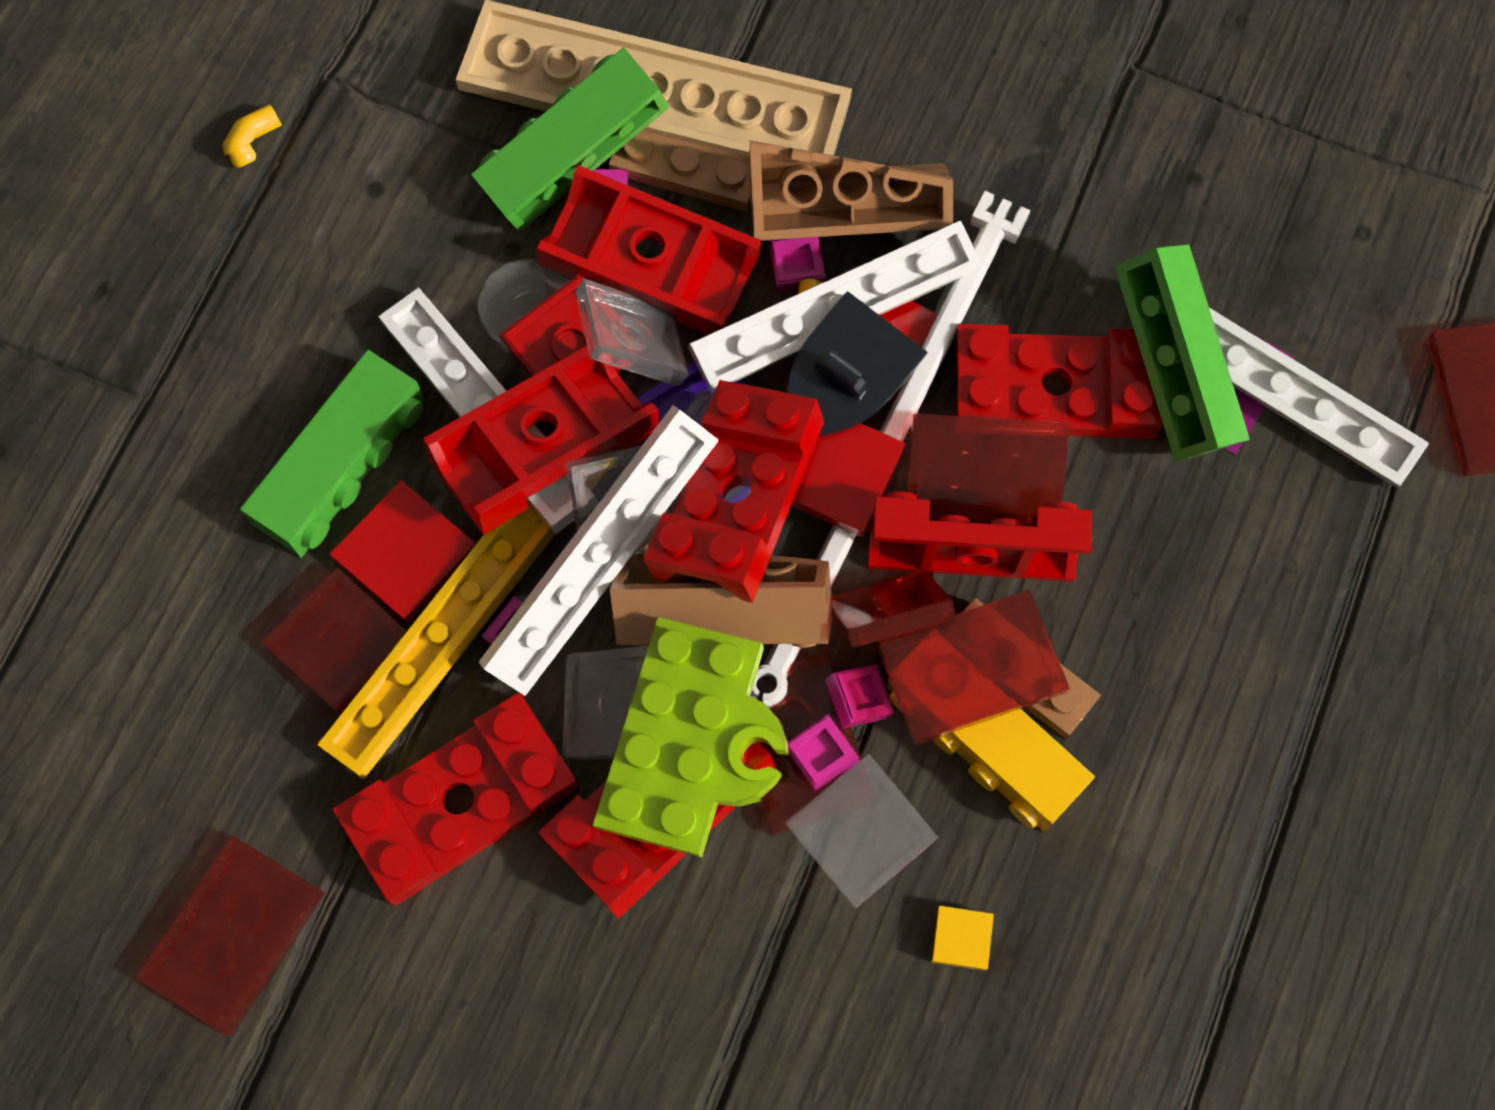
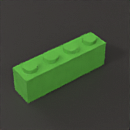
M623 47L616 54L607 55L595 65L592 74L580 84L565 89L557 97L555 105L539 118H532L524 123L519 129L517 136L502 149H496L487 154L481 161L479 168L471 175L505 217L521 232L570 191L573 175L578 165L594 171L664 113L669 106L657 85Z
M1190 245L1155 248L1115 265L1114 267L1174 461L1204 455L1250 440Z
M367 350L240 508L250 523L300 558L304 556L309 548L314 549L320 545L328 534L329 523L341 507L347 508L357 498L361 490V482L372 468L380 467L387 460L392 451V442L403 428L408 429L412 427L419 419L423 411L425 399L417 381L370 350Z

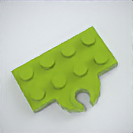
M657 618L593 823L595 828L702 858L718 805L742 807L761 801L760 798L778 783L782 777L778 770L770 766L759 770L749 769L744 765L743 761L746 749L757 742H764L770 745L777 754L788 755V743L781 722L765 703L750 697L764 650L761 642L670 619Z

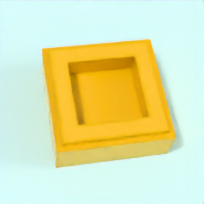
M939 906L937 908L931 963L982 971L988 970L994 914Z

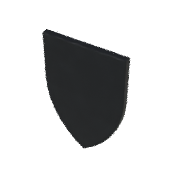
M847 291L802 345L790 373L787 393L816 398L824 419L819 437L837 434L863 423L880 411L922 362L928 352Z

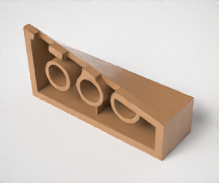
M749 140L751 220L754 238L777 240L936 230L953 224V179L945 163L889 166Z
M642 541L613 579L610 587L617 645H634L637 648L648 649L658 617L758 641L762 645L791 644L795 647L807 648L816 644L829 643L833 618L829 561L771 555L754 601L750 603L742 601L718 583L675 573L664 582L654 580L643 560L647 550L646 542Z

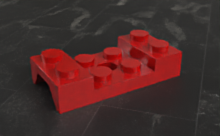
M578 165L573 175L567 202L551 235L540 241L537 247L538 265L571 279L580 275L584 281L587 278L595 280L674 313L676 323L705 335H710L728 326L759 258L761 240ZM652 239L658 241L664 250L658 257L645 258L639 255L635 248L641 241Z
M958 324L957 333L954 338V351L957 356V398L954 433L1156 439L1163 427L1134 329L1110 328L1106 337L1009 334V325ZM1051 375L1059 376L1066 381L1069 391L1059 396L1052 395L1044 389L1042 380Z
M599 338L423 438L428 461L482 534L485 535L529 509L528 497L608 450H611L617 457L648 439L659 424V413L653 403H641L618 375L605 343ZM538 422L551 423L556 427V430L551 435L542 438L535 437L528 432L529 428Z
M719 380L701 422L703 428L719 441L683 487L672 515L662 513L643 560L654 580L664 582L675 573L716 582L742 601L753 603L823 427L824 419L816 398ZM737 486L751 488L747 498L737 503L725 501V497L731 489Z
M891 492L886 494V497L876 496L869 531L868 569L1074 582L1078 554H1090L1092 551V510L1077 509V506L1070 502H1051L1046 504L1045 507L1037 508L1029 526H1023V522L1008 518L994 520L991 524L970 523L967 517L959 515H946L939 517L938 521L929 520L930 500L917 499L915 494L909 492Z
M520 692L475 719L476 726L390 780L383 783L379 779L333 808L386 900L392 905L397 906L580 788ZM464 786L470 788L474 794V802L471 808L463 814L449 813L445 807L447 794L455 787Z
M759 742L750 745L746 749L743 761L747 768L759 770L770 766L776 769L771 754ZM606 780L585 801L577 795L538 833L548 846L569 865L615 917L619 919L686 854L595 828L593 823L607 782ZM718 805L711 830L736 806Z

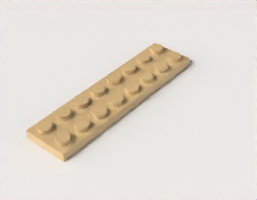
M490 0L484 1L456 77L458 90L546 112L555 105L557 97L565 89L577 86L592 74L595 65L607 55H614L624 47L657 85L669 106L664 113L642 131L726 151L749 158V140L834 155L852 93L851 88Z

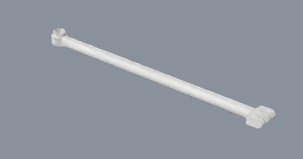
M987 191L983 193L970 225L980 228L973 247L982 267L954 281L922 345V348L928 354L903 383L880 432L900 441L904 440L957 333V326L962 323L1002 240L1005 239L1014 244L1016 243L1030 214L1029 209L1021 206L1014 217V221L1011 222L1006 220L1012 202L1002 199L996 213L993 214L988 212V210L992 206L994 194ZM835 525L832 526L816 560L829 561L831 586L856 537L855 534ZM773 644L764 664L758 667L750 697L758 699L760 696V691L756 686L758 680L763 677H771L776 681L777 687L771 693H764L762 702L770 710L780 706L787 696L788 682L786 677L801 648L791 644Z

